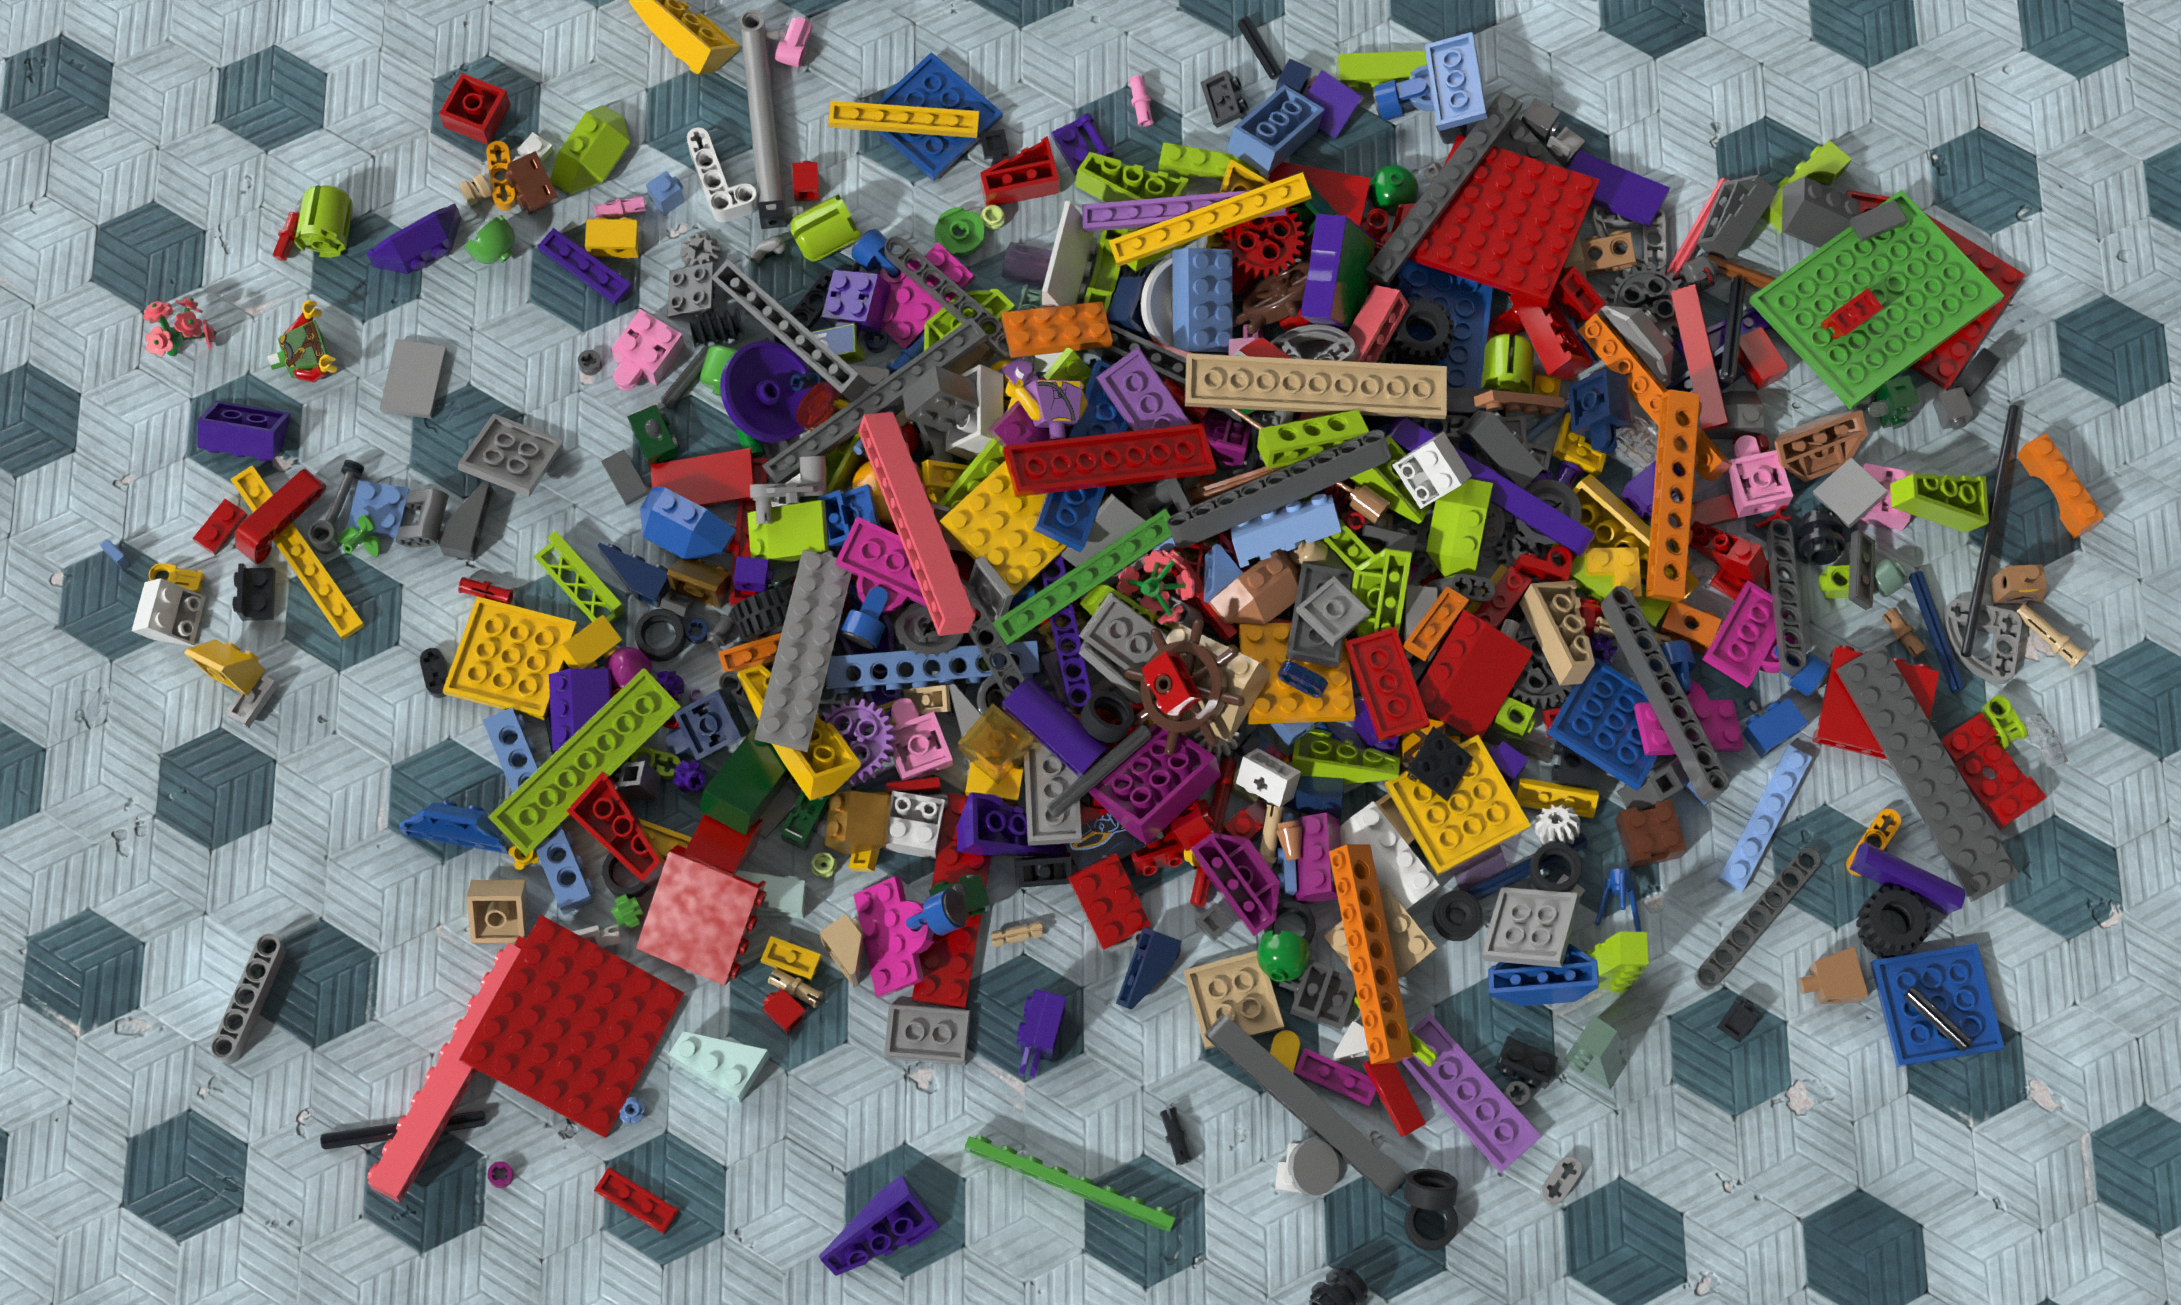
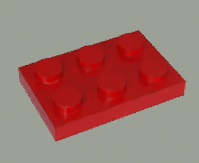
M1116 853L1067 877L1101 949L1105 950L1134 935L1137 931H1141L1143 927L1151 926Z

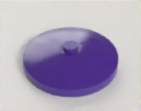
M758 341L742 347L729 358L721 375L720 391L726 412L740 430L756 440L779 443L797 436L811 422L817 404V390L804 389L795 391L793 387L800 385L791 386L790 381L793 375L806 374L810 369L794 351L776 342Z

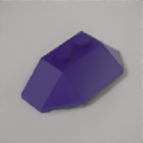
M451 204L448 207L428 214L387 237L375 249L373 248L366 252L374 268L409 274L423 269L427 263L434 259L444 257L453 248L461 221L456 204Z

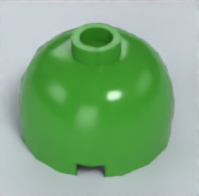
M500 215L499 218H494L476 233L478 236L475 238L477 240L475 243L470 240L464 248L471 257L480 263L493 264L498 260L504 263L513 254L510 249L515 243L514 230L509 222Z

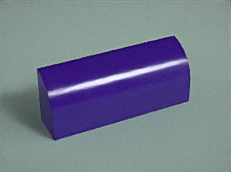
M1027 677L1002 702L1001 708L1079 778L1109 749L1103 741L1091 736L1075 716L1031 677Z
M1867 842L1858 846L1850 870L1885 887L1889 886L1890 889L1894 885L1900 886L1901 891L1909 888L1911 889V895L1914 896L1917 893L1921 896L1918 899L1920 903L1926 902L1928 907L1944 915L1962 909L1965 900V890Z

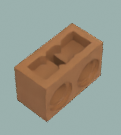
M1616 231L1611 233L1610 237L1591 236L1586 238L1585 242H1580L1587 277L1629 269L1632 266L1637 267L1631 232ZM1618 245L1628 247L1627 252L1623 255H1617L1614 253V249ZM1593 250L1603 252L1602 257L1598 260L1590 259L1589 255Z

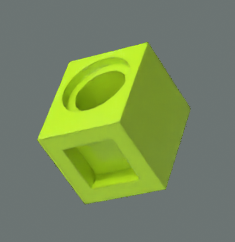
M1850 565L1827 566L1822 575L1819 576V588L1821 591H1824L1825 599L1848 598ZM1834 578L1840 579L1844 586L1837 585L1834 582Z
M1507 696L1496 716L1493 727L1522 739L1524 732H1531L1536 721L1532 717L1535 708ZM1516 714L1520 716L1522 722H1513L1510 719V715Z

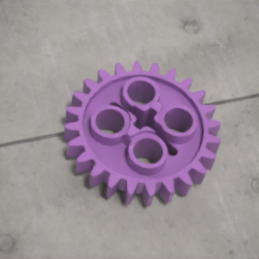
M851 698L850 705L847 706L841 700V708L837 709L834 705H831V714L822 713L825 717L824 722L826 724L831 723L837 729L857 758L861 753L867 752L866 758L860 761V768L849 778L853 785L856 784L857 777L865 783L867 774L876 778L875 770L877 768L881 771L885 770L882 765L883 761L891 763L887 753H894L896 751L890 745L897 742V739L890 735L896 729L889 725L892 720L889 716H885L886 712L882 708L877 710V705L874 702L868 706L866 700L862 699L858 705L857 701ZM849 722L848 728L840 731L841 725ZM874 727L871 735L864 736L868 728Z

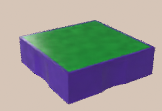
M1317 214L1310 266L1301 310V316L1311 323L1332 326L1346 334L1368 296L1370 277L1366 275V268L1373 261L1376 239L1347 216Z

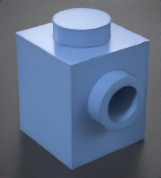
M667 171L646 184L650 200L664 216L684 203L682 183L676 176L672 178Z

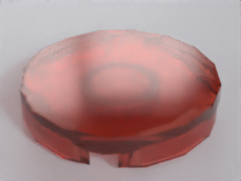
M821 382L812 387L802 398L797 408V423L804 429L811 430L810 428L815 429L829 419L836 408L833 406L834 401L838 402V390L828 382Z

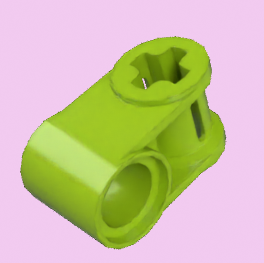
M1994 696L1982 706L1980 713L1983 714L1998 733L1995 738L2004 749L2009 746V743L2017 739L2023 740L2027 738V729L2007 698ZM1991 706L1997 707L2000 710V715L1995 714Z

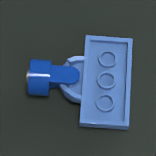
M1473 32L1424 45L1427 65L1418 67L1410 72L1411 77L1407 81L1398 83L1397 80L1377 84L1373 88L1375 106L1380 119H1383V121L1405 116V110L1414 106L1426 112L1435 111L1439 131L1488 118Z

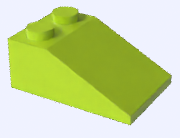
M1388 435L1385 438L1391 458L1379 466L1350 477V479L1356 486L1361 488L1363 485H1366L1391 503L1389 509L1419 524L1423 521L1432 503L1420 509L1392 466L1407 454Z
M824 500L772 507L773 524H756V511L748 513L751 558L768 559L769 565L775 567L800 560L803 550L818 554L829 552Z

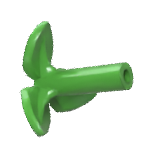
M361 515L357 521L360 530L353 526L348 527L341 532L337 541L344 544L343 551L347 554L353 552L364 542L366 551L374 557H378L381 551L380 541L377 536L369 534L370 531L375 529V524L369 516Z

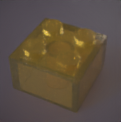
M992 703L959 740L958 751L999 784L1033 746V736Z

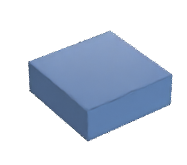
M109 539L100 544L104 552L123 571L130 566V561Z

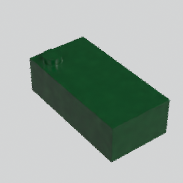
M758 724L753 727L704 789L699 809L700 812L745 836L792 776L771 743L754 740Z

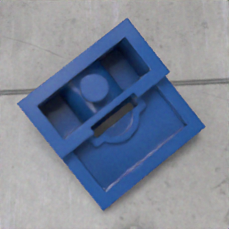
M868 484L846 492L838 490L817 498V501H825L828 547L840 553L856 517L881 527L872 486Z

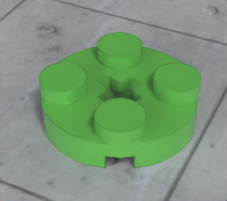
M959 207L949 209L938 218L934 231L936 243L941 244L956 258L969 256L981 248L984 243V223L980 216L973 211L971 213ZM959 228L961 231L966 230L964 236H955V229Z

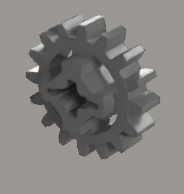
M1513 524L1511 525L1510 532L1504 529L1503 538L1498 537L1499 542L1497 545L1499 547H1496L1495 554L1501 555L1497 559V564L1504 563L1505 567L1509 568L1514 565V561L1521 554L1532 553L1538 556L1539 553L1536 551L1537 545L1540 549L1539 559L1541 560L1552 548L1546 547L1542 543H1534L1533 540L1526 538ZM1507 545L1509 546L1508 549L1511 551L1510 557L1507 553Z

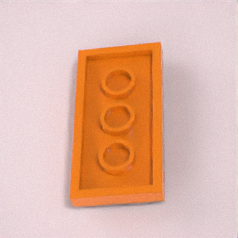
M1103 302L1002 312V323L1011 358L1064 352L1067 347L1073 351L1112 347L1113 340Z

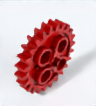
M1291 206L1286 207L1287 215L1260 217L1263 220L1262 225H1254L1249 220L1222 230V233L1228 235L1222 238V243L1229 244L1224 249L1232 250V261H1238L1236 270L1244 266V275H1247L1252 270L1254 271V278H1257L1259 272H1263L1264 278L1267 279L1269 272H1272L1277 277L1279 268L1286 273L1288 270L1286 263L1292 266L1295 265L1296 261L1292 256L1300 257L1301 252L1296 248H1303L1304 242L1298 239L1303 238L1305 233L1297 231L1302 227V222H1294L1298 214H1289ZM1247 227L1249 231H1244L1242 228ZM1282 227L1285 229L1286 235L1277 236L1273 229ZM1263 233L1266 234V239L1264 241H1260V236ZM1247 238L1251 240L1253 246L1245 248L1241 246L1240 240ZM1277 244H1282L1284 247L1280 248ZM1270 249L1274 251L1276 257L1268 259L1263 255V251Z

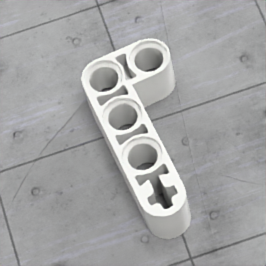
M699 127L691 129L687 134L689 152L714 219L718 222H728L754 213L758 208L757 194L754 186L744 183L728 188L708 132ZM697 143H701L703 149L699 150ZM706 162L712 163L709 166H702ZM714 183L720 184L719 186L714 187V188H713V187H709L710 185H712V184H714ZM744 197H750V198H751V199L748 200V201H742V200H741V199L744 198ZM723 204L727 205V207L724 209L717 208L718 206Z

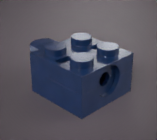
M1143 267L1140 269L1137 277H1121L1106 314L1108 323L1145 340H1152V338L1148 334L1143 322L1141 296L1144 284L1155 267Z
M1605 368L1568 387L1572 433L1591 439L1593 450L1610 454L1617 447L1616 429L1630 424L1631 417L1627 376Z
M729 687L718 689L674 712L673 714L680 727L671 731L666 736L665 744L669 752L674 755L685 754L691 750L696 761L708 758L745 739L750 733V729Z

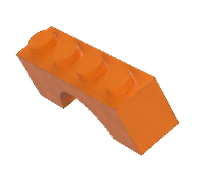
M2045 433L2023 446L2017 454L2018 459L2030 476L2040 478L2052 490L2059 505L2060 520L2073 539L2096 528L2104 518V515L2048 434Z

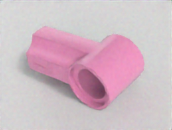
M801 17L792 18L784 40H781L778 44L775 55L776 62L797 68L802 66L806 53V44L813 29L811 23Z

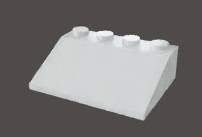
M1065 201L1043 285L1042 308L1078 304L1079 299H1084L1087 285L1083 284L1085 276L1090 277L1092 262H1089L1090 255H1095L1098 240L1094 239V231L1084 232L1082 215L1069 201Z
M1371 802L1340 826L1341 846L1346 844L1371 845L1379 890L1384 885H1387L1408 912H1411L1437 892L1438 882L1374 802Z

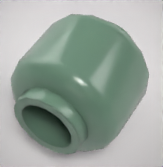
M1884 559L1874 566V595L1879 593L1882 597H1888L1905 585L1904 578L1907 575L1896 560L1892 562L1889 559Z

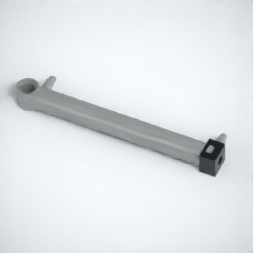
M747 10L740 17L759 219L761 229L786 227L785 217L797 216L805 212L803 206L784 207L767 41L785 38L786 31H766L762 13L757 10ZM751 25H757L755 28H749Z

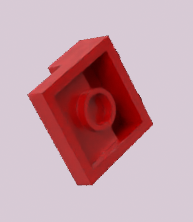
M1171 823L1161 831L1164 836L1163 838L1128 855L1136 876L1140 874L1151 876L1157 872L1158 868L1167 865L1173 868L1183 862L1185 848L1173 832Z

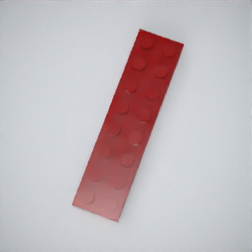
M1203 423L1006 445L1003 449L1015 497L1214 474L1216 470Z
M948 793V807L945 808L931 889L937 883L947 881L950 884L959 881V878L963 875L973 873L974 876L981 874L986 890L992 855L957 852V824L968 796ZM982 914L973 917L968 916L965 926L942 936L936 933L933 934L932 939L934 943L929 949L919 954L924 981L914 984L912 1001L966 1009Z

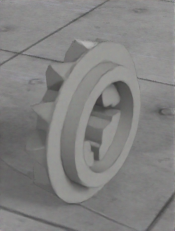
M697 232L692 237L688 236L686 241L681 244L680 256L682 262L687 267L714 262L715 266L720 258V246L717 240L710 237L708 233L702 235ZM704 245L706 253H701L696 259V251L694 249H699Z

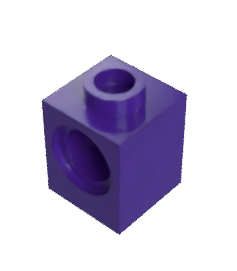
M737 556L733 580L735 589L752 592L767 591L768 584L772 585L774 579V569H770L769 560Z
M1502 741L1498 748L1493 745L1489 750V754L1505 782L1511 787L1526 767L1529 759L1504 741Z

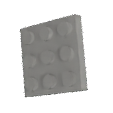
M493 414L459 461L458 470L530 497L562 450L564 440Z
M1500 888L1482 951L1484 961L1562 968L1580 902L1578 893Z

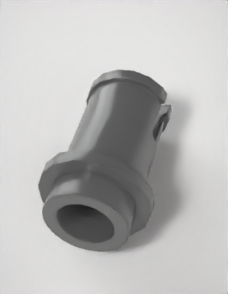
M722 614L712 632L707 633L706 636L708 638L706 642L716 649L726 644V637L733 626L736 625L734 619Z

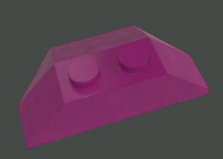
M1215 410L1206 413L1199 424L1203 423L1212 456L1230 466H1243L1251 433V424L1246 420H1243L1241 423ZM1253 412L1248 414L1250 418H1253Z
M1210 833L1190 848L1206 876L1233 913L1253 936L1276 920L1280 881L1248 838Z

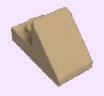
M949 685L904 689V698L911 699L914 702L919 715L928 714L933 711L934 713L951 711Z

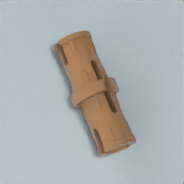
M1896 607L1882 616L1895 633L1894 637L1896 640L1901 641L1913 659L1927 650L1913 632V626L1907 624Z

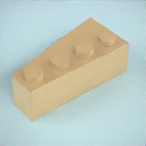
M1575 580L1532 583L1519 602L1560 686L1582 684L1595 665L1589 637L1585 636L1584 632L1586 627L1585 620L1581 618L1579 611L1581 603L1580 598L1576 597L1575 594L1577 588Z

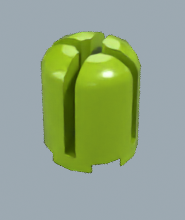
M317 185L310 187L302 198L294 241L296 246L304 252L305 248L320 252L319 257L332 258L340 256L341 251L346 250L353 211L351 197L345 191L335 186Z
M839 194L795 216L791 221L790 231L803 256L811 262H819L857 242L861 237Z
M1501 334L1491 338L1484 349L1481 389L1507 390L1508 392L1532 394L1534 360L1532 344L1522 336H1514L1513 347H1511L1509 371L1507 373L1509 334Z

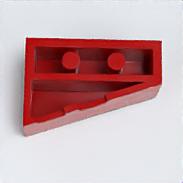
M1048 136L1041 139L1040 143L1031 148H1024L1020 154L1009 160L1006 158L980 172V186L986 207L989 205L1000 206L1059 193V177Z

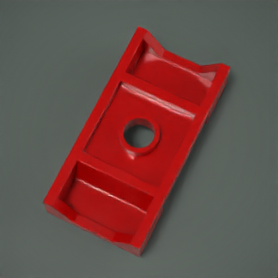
M1980 713L1940 741L1975 800L1999 831H2001L2016 818L2041 804L2047 796L2031 776L2026 778L1995 738L1998 733L1983 714ZM1984 767L1994 770V779H1988L1983 775Z

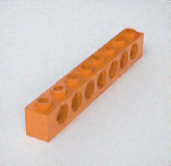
M1595 313L1577 331L1610 370L1627 376L1628 391L1659 426L1661 395L1667 392L1668 389L1609 320ZM1677 415L1678 422L1684 425V418ZM1700 428V437L1696 443L1695 453L1698 454V463L1694 469L1703 479L1714 482L1732 464ZM1675 440L1677 449L1682 451L1683 446L1681 442Z
M1668 390L1661 395L1645 596L1647 599L1677 602L1684 599L1688 592L1689 584L1686 580V570L1689 569L1691 560L1690 555H1688V545L1692 540L1690 519H1692L1694 514L1692 494L1696 489V479L1693 477L1694 468L1698 463V454L1695 453L1696 443L1700 437V428L1697 427L1702 411V403L1699 402L1700 394ZM1677 415L1684 418V425L1678 422ZM1675 440L1681 442L1683 446L1682 451L1677 449ZM1674 465L1679 467L1681 476H1677L1674 473ZM1672 491H1675L1678 494V502L1672 498ZM1670 516L1676 519L1677 527H1673L1670 524ZM1668 541L1675 546L1674 553L1669 551L1667 547ZM1666 567L1672 570V579L1666 575Z
M1346 844L1329 851L1370 1062L1371 1064L1396 1063L1413 1057L1371 845Z

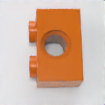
M1671 602L1660 627L1659 634L1669 635L1671 641H1687L1691 644L1692 650L1705 654L1718 631L1722 619L1717 618L1710 611L1694 609L1687 602ZM1685 622H1692L1696 626V629L1688 628L1685 625Z

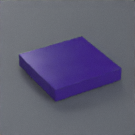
M1321 70L1305 96L1325 109L1318 128L1335 139H1338L1364 98L1324 70Z

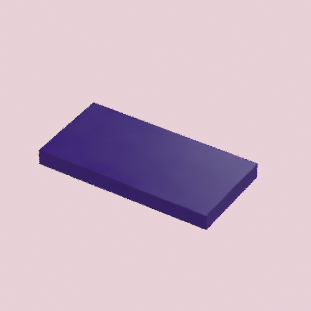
M1582 151L1577 152L1568 168L1569 170L1600 179L1592 204L1648 227L1652 224L1670 190L1668 186Z

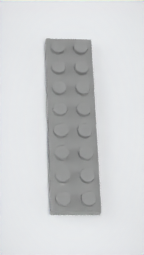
M806 550L802 552L754 740L804 752L808 751L852 574L835 566L837 560L835 557Z

